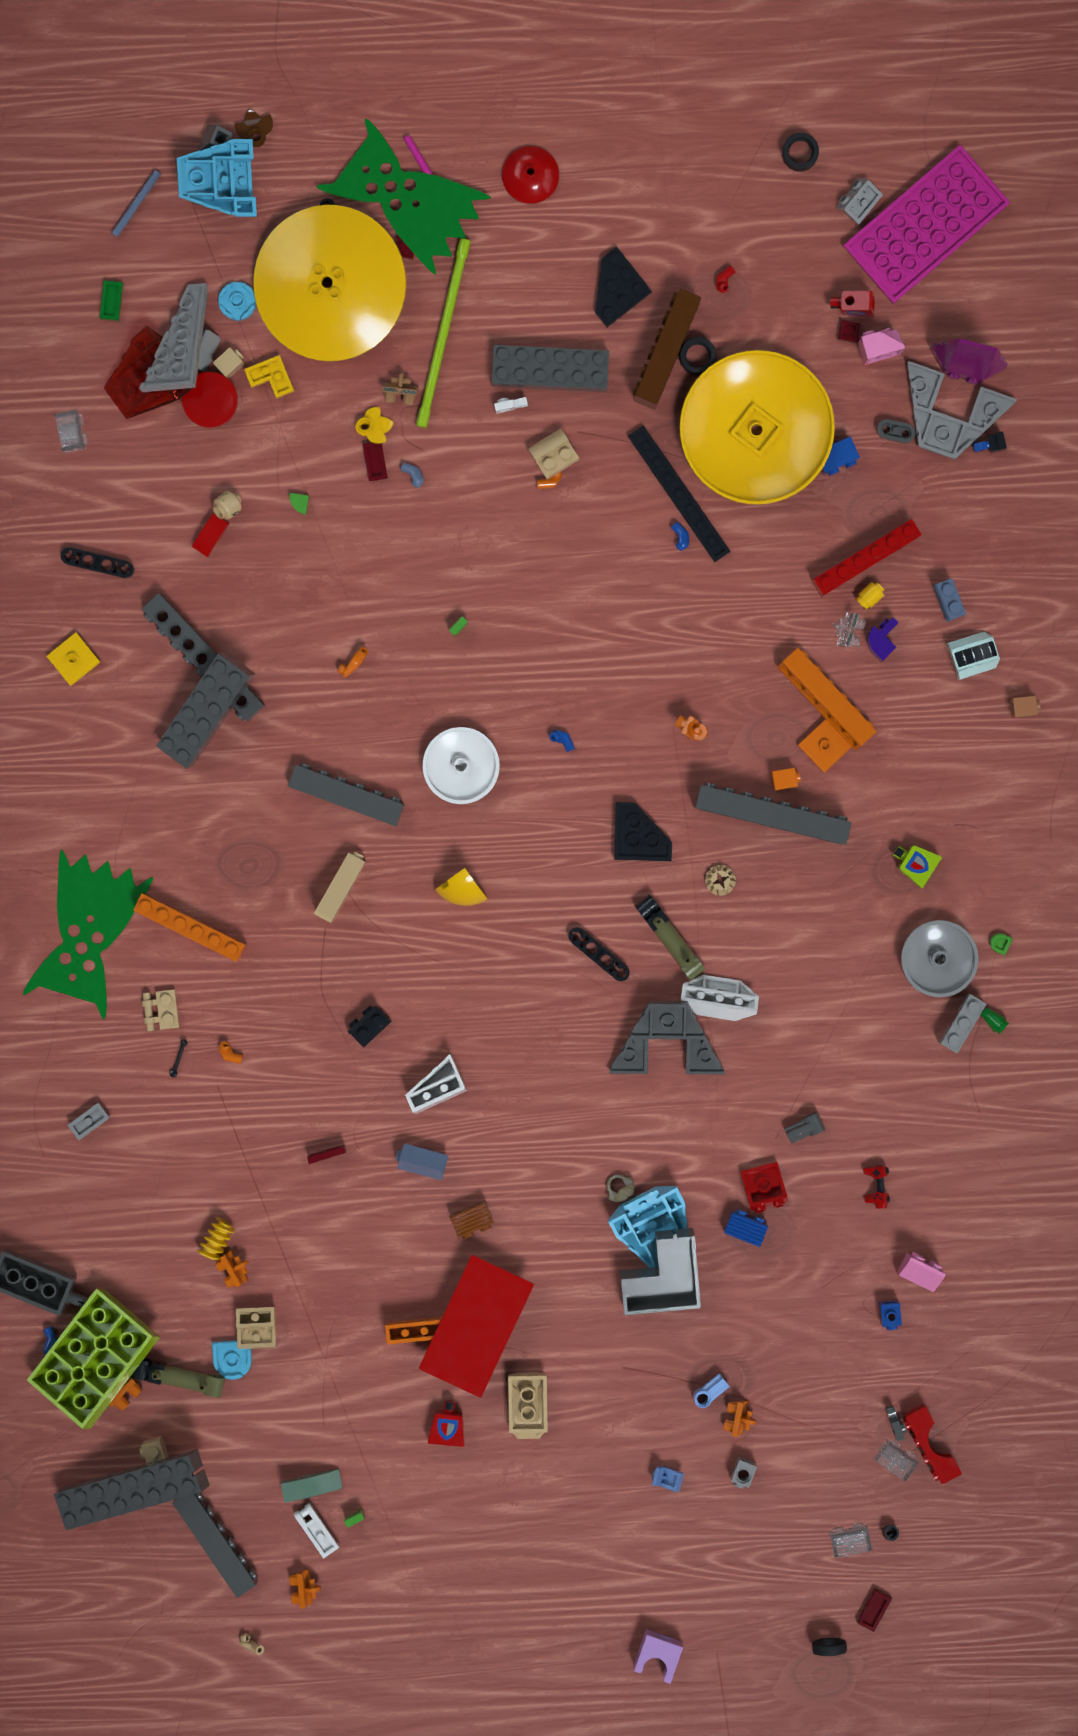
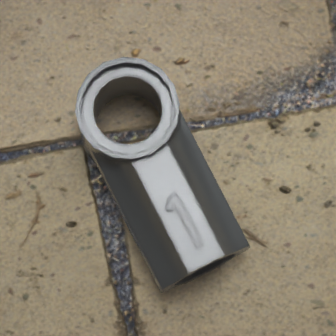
M814 1112L784 1129L792 1144L809 1135L814 1136L823 1132L825 1127L818 1112Z

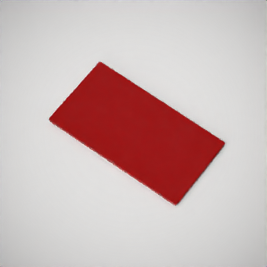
M471 1255L422 1359L419 1370L481 1398L533 1289L534 1283Z

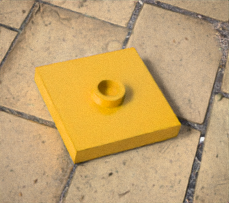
M77 632L46 656L70 686L74 685L101 663Z

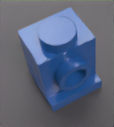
M898 1300L879 1302L882 1327H886V1330H897L898 1326L902 1325L900 1302ZM889 1314H894L895 1318L889 1320L888 1316Z

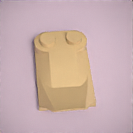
M539 1372L509 1374V1433L514 1434L517 1439H540L544 1433L548 1432L547 1374Z

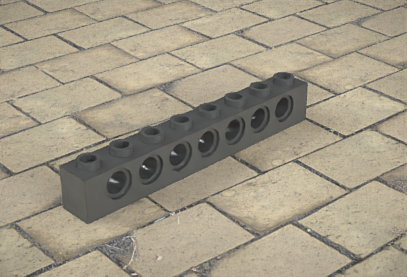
M158 593L142 608L145 612L143 616L150 623L154 621L157 624L158 628L156 630L163 637L167 635L172 640L169 644L176 651L180 649L185 654L183 659L189 665L193 663L198 668L196 673L202 678L217 654L168 601ZM162 612L168 614V619L165 622H160L158 618ZM175 626H180L181 633L178 636L172 635V628ZM188 640H193L194 647L191 650L185 649V642ZM201 654L207 655V662L204 664L198 663V656ZM246 687L241 695L246 697V704L239 706L236 702L233 707L237 710L235 714L241 721L246 720L249 722L265 705Z

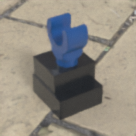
M1003 431L987 436V441L975 443L973 445L974 452L986 449L990 450V454L1005 451L1007 446Z

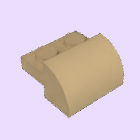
M558 429L527 449L547 480L580 460L561 429Z
M275 1307L236 1309L238 1349L277 1348Z

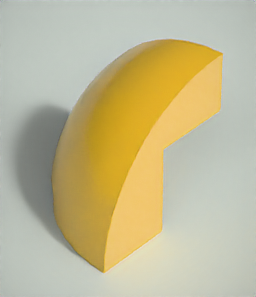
M466 868L435 889L443 899L459 906H472L488 899Z

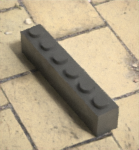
M303 763L300 766L295 765L288 787L397 827L405 806L401 804V799L392 796L390 799L384 798V793L374 789L372 793L365 791V786L357 783L354 786L347 784L348 780L338 776L335 780L329 777L330 773L322 770L316 773L311 771V766Z
M197 1493L174 1500L172 1504L235 1596L238 1598L255 1587L258 1582L257 1573L253 1568L250 1569L248 1567L244 1554L237 1551L235 1548L237 1545L233 1538H228L224 1532L226 1529L222 1522H217L213 1516L215 1513L211 1506H207L204 1503L203 1494Z

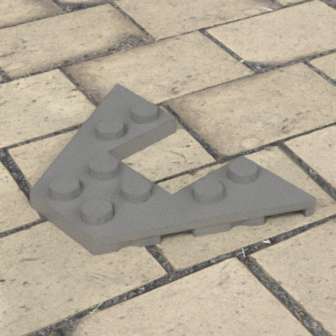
M910 361L907 363L918 447L955 460L1017 401L1015 398L980 387L967 423L932 410L944 373Z

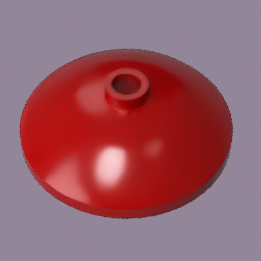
M536 146L521 147L512 152L503 165V185L508 194L521 203L537 204L543 202L554 193L558 186L559 168L557 162L545 149ZM529 169L534 170V174L529 175L527 174V171Z

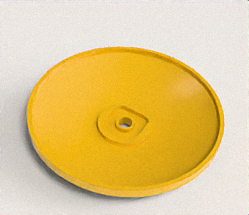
M339 205L310 207L294 213L282 221L264 242L256 261L253 279L258 311L273 336L293 352L320 361L348 360L376 347L386 338L397 323L404 306L407 289L403 258L390 234L368 215ZM326 277H330L333 281L332 286L329 288H325L322 284L323 279Z

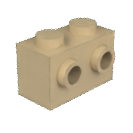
M163 1436L146 1440L141 1445L140 1455L142 1459L146 1460V1463L169 1457Z

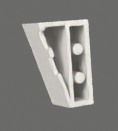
M449 1054L445 1060L436 1066L405 1096L412 1112L417 1114L468 1090L453 1056Z

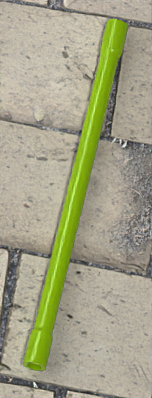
M463 238L459 240L445 308L422 405L416 422V426L427 428L431 413L430 408L465 260L470 248L471 241Z

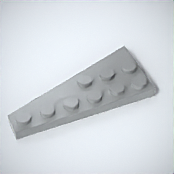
M206 283L187 286L179 303L180 308L176 316L173 315L171 319L172 325L169 331L165 332L154 355L156 359L152 367H149L146 372L148 376L139 387L141 392L196 387L208 295Z

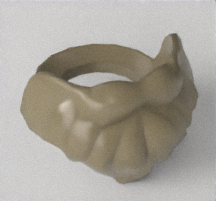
M621 1174L611 1176L606 1184L607 1191L609 1192L607 1198L615 1203L627 1201L634 1193L635 1184L632 1177H625ZM616 1178L622 1179L626 1185L618 1193L613 1192L610 1186L611 1182Z

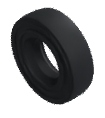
M822 1638L812 1642L813 1654L818 1656H837L847 1652V1643L844 1639Z

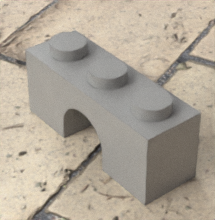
M967 993L957 1009L958 1013L950 1026H947L938 1043L958 1054L984 1010L986 1003Z

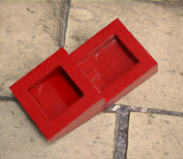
M213 513L197 536L192 547L206 557H209L230 522L218 518Z

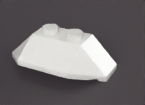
M701 975L683 984L681 1001H688L693 1012L697 1015L737 1021L757 1014L759 996L740 980Z

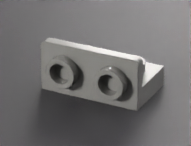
M860 178L854 181L850 191L840 198L836 208L843 211L855 224H860L883 194L868 179Z

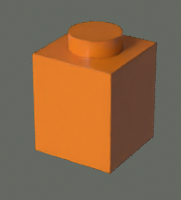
M795 768L771 772L774 791L798 787V783L801 782L800 773L795 771Z

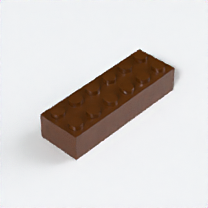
M679 289L678 293L674 292L669 306L672 307L671 311L667 310L663 318L662 324L664 328H659L655 337L656 347L652 346L648 354L647 360H649V364H644L640 378H642L641 383L637 381L633 390L634 402L656 410L699 307L700 296L683 289Z

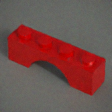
M922 1403L904 1413L906 1419L903 1422L908 1431L912 1429L915 1435L912 1439L917 1448L921 1446L924 1453L921 1455L926 1465L931 1464L933 1470L930 1472L935 1481L939 1480L943 1485L962 1475L951 1453L941 1454L930 1447L928 1435L935 1422L925 1404Z

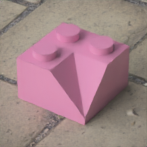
M891 328L876 333L874 330L865 332L858 342L864 365L901 355L905 349L897 329L891 331Z

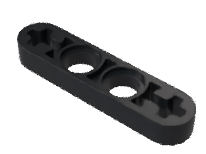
M69 547L61 552V560L69 566L124 579L131 578L135 573L133 564L125 560ZM72 551V555L79 557V553H82L79 558V564H77L78 560L70 559V562H68L65 555ZM86 556L93 557L94 562L91 566L84 565L83 559ZM105 560L112 562V568L108 571L102 568V563ZM116 562H119L117 565L119 567L128 565L131 571L127 572L126 575H123L124 572L121 570H116L117 573H114Z
M575 927L570 930L568 937L572 944L615 980L622 982L628 979L630 971L625 964L583 929ZM578 931H580V936L584 940L586 936L589 938V940L584 943L583 948L579 946V944L582 943L581 941H579L578 939L574 941L572 939L574 937L572 935V932L577 933ZM589 943L597 945V951L593 954L586 951V946ZM609 955L612 958V963L609 966L602 965V956ZM615 961L619 963L616 967L626 969L624 972L626 974L625 977L620 976L618 978L616 976L618 974L617 971L613 969L610 972L608 970L613 967Z

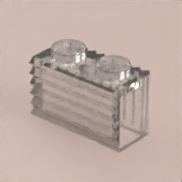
M76 409L54 414L62 452L67 454L86 450V444H89L87 432H83L82 425H85L83 413L80 414Z
M885 1438L872 1457L876 1462L906 1482L918 1465V1461L915 1459L917 1456L908 1449L906 1452L900 1448L901 1444L894 1439L889 1441Z
M855 1523L851 1525L852 1528L844 1529L842 1526L833 1528V1531L829 1532L834 1558L872 1551L867 1525Z

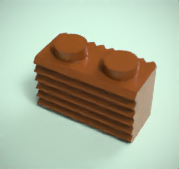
M486 1201L472 1205L449 1216L457 1237H463V1239L473 1236V1232L476 1230L486 1231L492 1228L491 1224H494Z

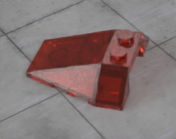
M149 326L143 328L132 338L128 350L121 357L120 364L115 368L104 387V390L126 419L178 401L193 389L184 388L141 392L139 387L141 383L145 382L148 376L146 372L149 367H152L156 359L154 355L163 339L160 334Z

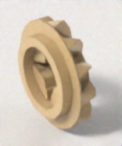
M724 865L712 867L705 877V884L708 890L719 896L730 893L736 883L734 872ZM717 872L721 877L728 876V878L724 881L725 888H723L720 885V883L713 884V882H715L718 879Z

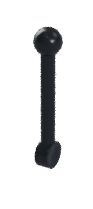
M186 1039L180 1041L181 1047L174 1068L170 1071L171 1077L178 1075L177 1068L184 1047L188 1044Z

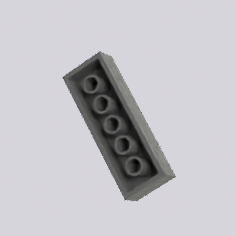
M494 345L492 387L607 393L609 350Z
M227 652L218 653L156 747L184 768L192 767L255 673Z

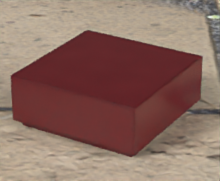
M841 320L838 340L857 343L861 323Z

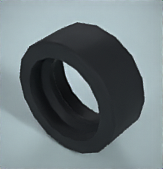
M798 132L791 135L786 140L782 149L784 163L789 169L798 172L809 170L815 165L819 156L817 141L807 133ZM797 141H804L811 147L812 155L805 163H796L789 155L791 145Z
M690 338L683 344L680 350L679 359L681 366L690 374L701 375L715 363V347L706 338ZM693 345H702L708 350L709 360L702 367H694L687 361V351Z

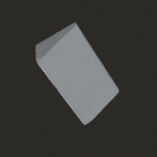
M207 329L202 336L198 370L202 372L207 371L221 340L219 336Z

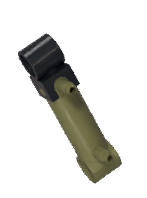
M650 894L634 905L690 981L705 970V967Z
M147 1358L143 1359L130 1376L137 1380L161 1385V1383L201 1392L204 1395L216 1398L222 1396L226 1379L220 1375L204 1374L167 1365L165 1362L152 1361Z

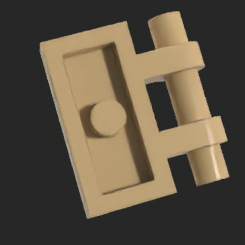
M176 989L156 991V999L151 1000L150 992L143 993L142 1007L145 1010L144 1024H146L147 1031H154V1023L159 1022L160 1030L180 1027ZM153 1005H157L158 1016L153 1017Z

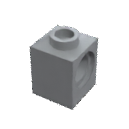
M738 1456L730 1476L733 1485L744 1489V1486L749 1488L757 1469V1464ZM746 1470L748 1475L745 1478H740L738 1472Z

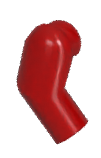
M731 265L716 276V289L720 293H726L729 290L728 278L736 273Z

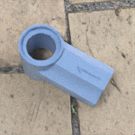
M718 1373L704 1386L694 1391L693 1400L698 1407L706 1408L730 1386ZM700 1394H706L707 1399L705 1402L700 1403L697 1401V1397Z

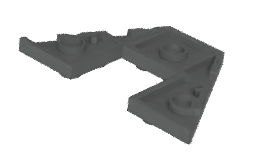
M648 1001L609 1068V1074H648V1039H687L686 1074H724V1068L688 1001Z

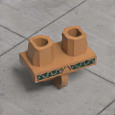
M400 372L399 377H392L391 382L393 383L384 382L382 392H384L385 402L395 403L396 394H404L403 404L413 405L419 387L403 385L411 384V379L404 378V372Z

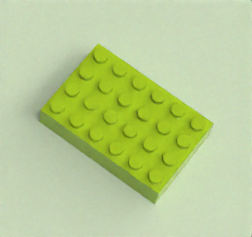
M96 1288L27 1381L82 1429H91L159 1340L160 1336L108 1291Z

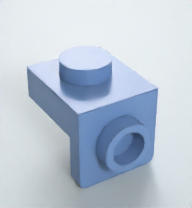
M659 1466L652 1474V1485L680 1492L685 1473L666 1466Z

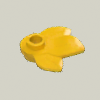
M380 407L368 409L364 417L360 418L355 425L359 435L367 436L370 442L376 444L386 442L384 433H387L394 424L392 420L380 416ZM367 425L369 428L363 430L362 426Z

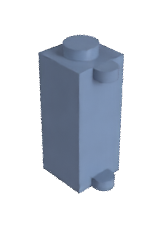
M404 1143L403 1149H398L395 1161H399L397 1169L442 1181L448 1155Z

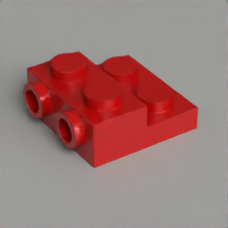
M778 1162L740 1171L751 1211L755 1210V1213H761L767 1210L766 1207L774 1206V1208H780L785 1205V1202H788Z

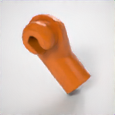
M223 1041L220 1043L218 1050L225 1061L237 1064L242 1063L243 1055L233 1053L228 1042Z

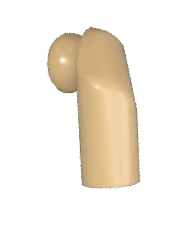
M245 1633L240 1636L241 1640L239 1642L242 1647L257 1655H261L264 1652L262 1645L250 1640V1634Z

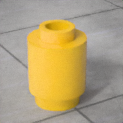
M871 582L858 594L856 600L865 610L869 607L872 608L885 596L883 594L884 588L878 582L875 584Z

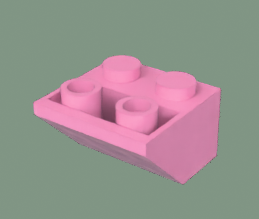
M913 1252L912 1255L906 1253L897 1274L934 1292L946 1275L942 1270L943 1267L932 1260L929 1263L926 1262V1259L918 1253Z

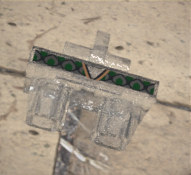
M847 612L845 618H840L839 624L833 623L832 627L837 629L835 636L839 637L837 646L848 648L859 646L860 637L854 636L855 629L863 630L866 621L859 617L860 614Z

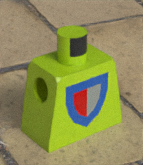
M911 845L908 851L898 846L893 853L894 857L901 860L897 868L919 888L925 886L942 859L941 856L915 845Z

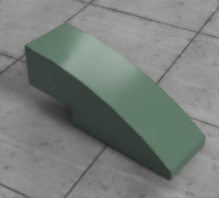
M339 1469L303 1475L300 1478L281 1482L284 1503L343 1488Z

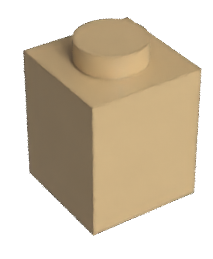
M230 347L213 362L216 368L228 379L245 365L242 361L244 358L237 349L233 351Z

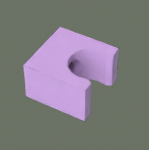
M646 1629L634 1662V1671L641 1673L644 1664L649 1659L659 1658L666 1664V1668L663 1671L664 1682L671 1684L683 1650L682 1641Z

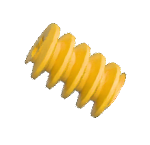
M215 1217L218 1223L211 1224L215 1230L208 1229L211 1237L204 1236L207 1243H200L204 1249H197L199 1254L211 1260L220 1259L218 1253L224 1252L223 1247L228 1245L226 1240L232 1238L230 1233H235V1228L219 1217Z

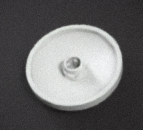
M466 727L445 730L430 742L425 751L423 774L426 783L438 797L447 802L469 804L478 801L491 791L498 779L500 769L498 753L492 742L477 730Z

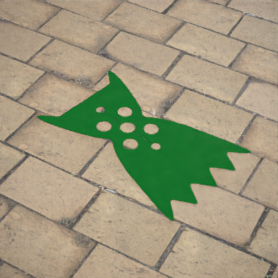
M365 118L368 137L334 183L321 184L316 187L326 193L352 200L381 203L383 212L397 235L424 266L436 275L432 256L451 257L452 254L446 238H465L466 236L459 220L479 219L472 201L491 199V197L481 191L440 176L422 172L402 171L397 157L382 134L371 121ZM383 163L392 165L390 174H383L380 167ZM368 166L370 171L364 173L362 171L363 167ZM408 179L416 182V187L412 191H408L404 187V183ZM388 181H394L397 184V191L387 192L385 184ZM369 183L377 185L378 190L375 194L367 193L366 186ZM393 199H398L402 203L401 208L397 211L390 208V202ZM413 201H419L420 205L414 207L412 205Z
M61 850L58 866L57 915L63 943L54 949L27 983L23 995L30 993L37 987H43L96 1004L104 1020L107 1011V993L104 965L100 954L117 939L135 913L133 910L141 894L147 893L152 884L153 877L147 879L139 886H135L131 868L126 870L117 879H114L108 861L92 873L87 855H84L73 866H70L64 851ZM90 915L94 917L92 923L87 921V917ZM71 925H77L80 928L78 936L72 937L69 935L68 928ZM95 932L102 933L104 937L100 944H95L91 939ZM83 942L87 945V952L85 954L76 952L75 948L78 943ZM62 953L71 955V962L64 965L60 962L59 957ZM86 960H92L95 963L93 971L87 972L84 970L83 964ZM71 974L76 975L75 981L69 980Z

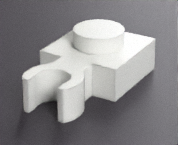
M526 397L516 400L502 398L497 400L498 403L494 404L496 414L528 406Z

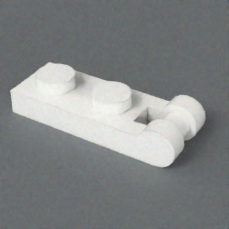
M309 1502L304 1505V1509L301 1511L297 1510L293 1514L324 1559L337 1550L340 1545ZM309 1514L312 1519L307 1522L304 1517Z

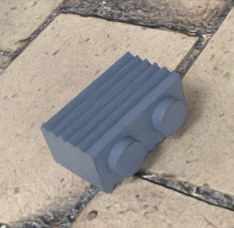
M952 578L933 586L946 622L966 614L965 608L961 604V597L957 593L958 590H956L955 583L953 582L954 579Z

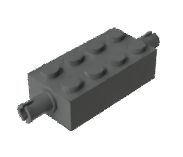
M6 1248L2 1251L0 1256V1292L58 1316L63 1313L66 1304L71 1303L82 1308L89 1299L73 1292L74 1290L72 1289L77 1280L76 1276Z

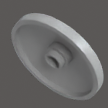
M934 920L921 924L908 935L901 951V966L908 982L919 992L932 997H948L959 993L970 984L978 968V950L973 938L964 928L949 921Z

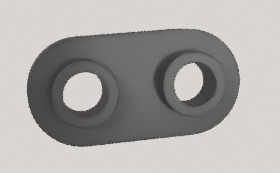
M885 419L878 424L877 434L882 439L907 444L914 439L915 429L910 424ZM883 427H888L890 429L889 433H884ZM902 431H907L908 437H903Z

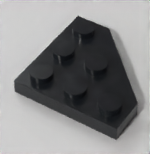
M617 246L601 258L595 309L597 317L608 328L652 293L651 289Z
M616 802L614 860L672 861L671 840L636 803Z

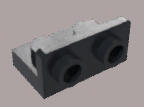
M377 1005L374 1007L368 1006L362 1012L364 1016L360 1020L356 1018L348 1025L350 1030L347 1032L363 1048L392 1022Z

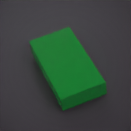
M104 280L99 317L101 320L119 322L123 282Z

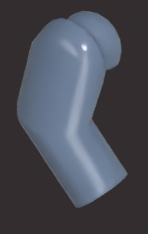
M404 462L401 471L411 475L414 487H421L424 477L420 468Z

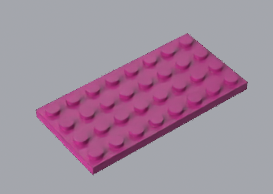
M959 145L845 243L843 247L890 302L894 304L1006 208L1010 202L965 149Z

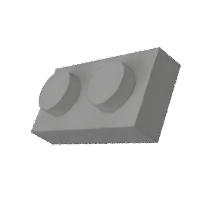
M98 1102L68 1124V1127L76 1138L81 1140L108 1120L110 1116L100 1102Z

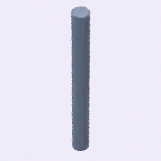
M154 170L112 231L114 236L118 237L156 183L161 175L158 171Z

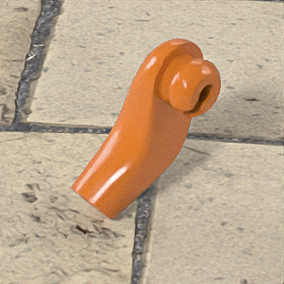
M360 647L351 658L347 666L340 664L337 672L342 674V677L349 676L363 662L368 654V650L365 647Z

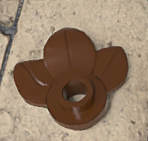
M248 110L244 123L235 124L236 133L240 138L253 139L255 135L260 136L258 141L253 140V147H261L266 141V135L273 128V120L270 114L260 118L253 110Z

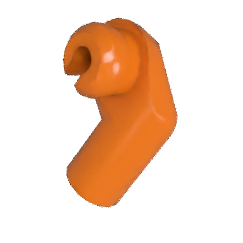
M559 472L548 480H536L537 489L556 487L562 478V473Z

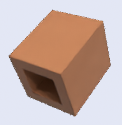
M1036 696L1010 699L1012 718L1035 716L1040 711L1039 699L1036 700Z

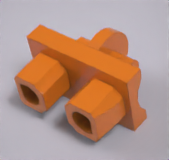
M680 715L675 723V726L681 730V733L692 741H702L707 737V728L692 716H689L687 719Z
M232 1250L221 1256L220 1260L215 1263L218 1271L227 1270L229 1276L224 1278V1282L228 1288L233 1286L237 1288L248 1281L246 1276L248 1271L245 1265L249 1261L245 1260L242 1262L240 1257H236Z
M131 1378L109 1405L111 1407L115 1405L123 1411L130 1404L123 1395L128 1391L136 1398L143 1390L136 1382L137 1379Z
M731 1401L728 1403L727 1412L735 1414V1420L726 1419L723 1429L731 1432L734 1437L742 1435L743 1429L749 1431L750 1424L755 1425L757 1422L756 1419L752 1418L753 1411L747 1410L749 1401Z
M304 1569L289 1577L290 1585L298 1586V1592H293L291 1595L292 1604L300 1605V1608H307L308 1605L313 1604V1599L317 1598L316 1592L321 1591V1585H315V1579H311L310 1569Z

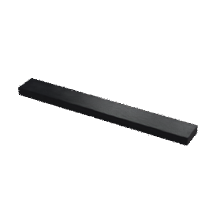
M644 425L628 435V439L713 562H717L730 553L729 548Z

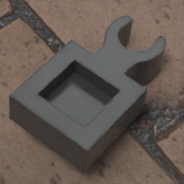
M893 1406L886 1407L896 1440L905 1439L903 1433H906L903 1421L899 1422Z

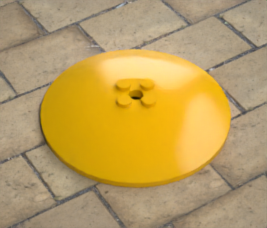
M761 350L745 351L727 356L704 371L691 387L685 399L680 418L682 448L695 475L703 484L718 495L738 503L751 505L779 502L796 495L806 488L824 467L832 448L835 430L834 414L830 399L816 376L804 365L788 356ZM756 425L762 428V433L757 436L751 432V428Z

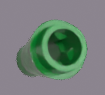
M988 1007L980 1015L994 1033L1000 1034L1009 1024L1006 1021L1007 1018Z

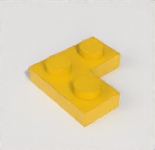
M280 355L244 369L251 388L270 381L277 399L295 392Z

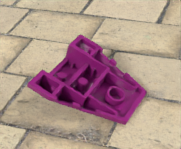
M961 338L949 340L948 344L945 341H942L941 344L933 343L930 348L942 372L947 374L948 378L959 380V378L966 379L967 383L973 385L982 383L1000 373L1008 364L1004 361L1005 358L1001 357L1002 354L998 348Z

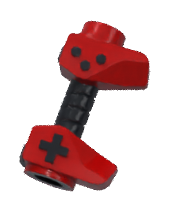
M874 1165L873 1167L864 1168V1174L875 1178L877 1181V1192L866 1195L865 1203H874L875 1208L879 1209L887 1208L890 1196L884 1192V1177L888 1176L889 1168L886 1165Z

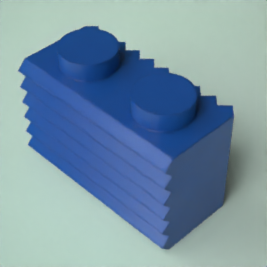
M737 1209L736 1212L732 1210L723 1232L761 1247L768 1229V1224L765 1223L766 1220L755 1216L754 1219L748 1217V1213Z

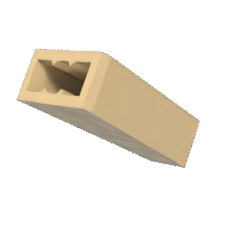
M355 851L353 854H347L315 910V915L330 923L334 922L366 864V861L363 860V855Z

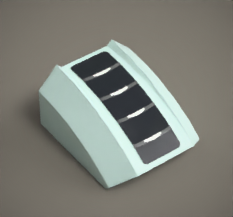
M986 632L946 644L956 671L957 680L995 669L1000 660L994 638Z

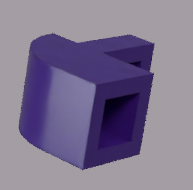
M894 617L890 620L886 618L879 625L880 631L873 626L867 636L868 648L880 662L884 661L896 648L886 637L899 623Z

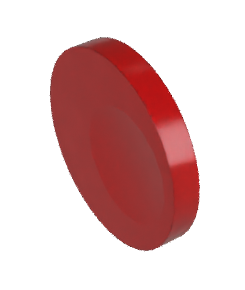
M203 372L197 375L195 388H184L182 406L187 417L196 425L209 429L218 428L228 423L236 413L238 395L231 381L222 374Z

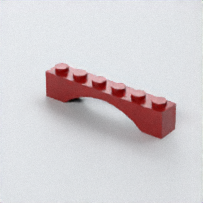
M913 519L816 577L812 580V583L822 598L871 566L920 538L922 534Z

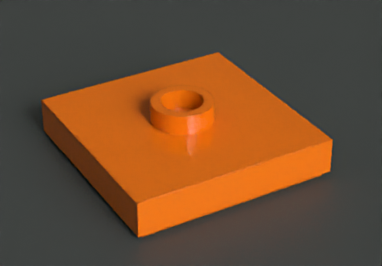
M826 719L798 744L802 751L823 773L851 748Z

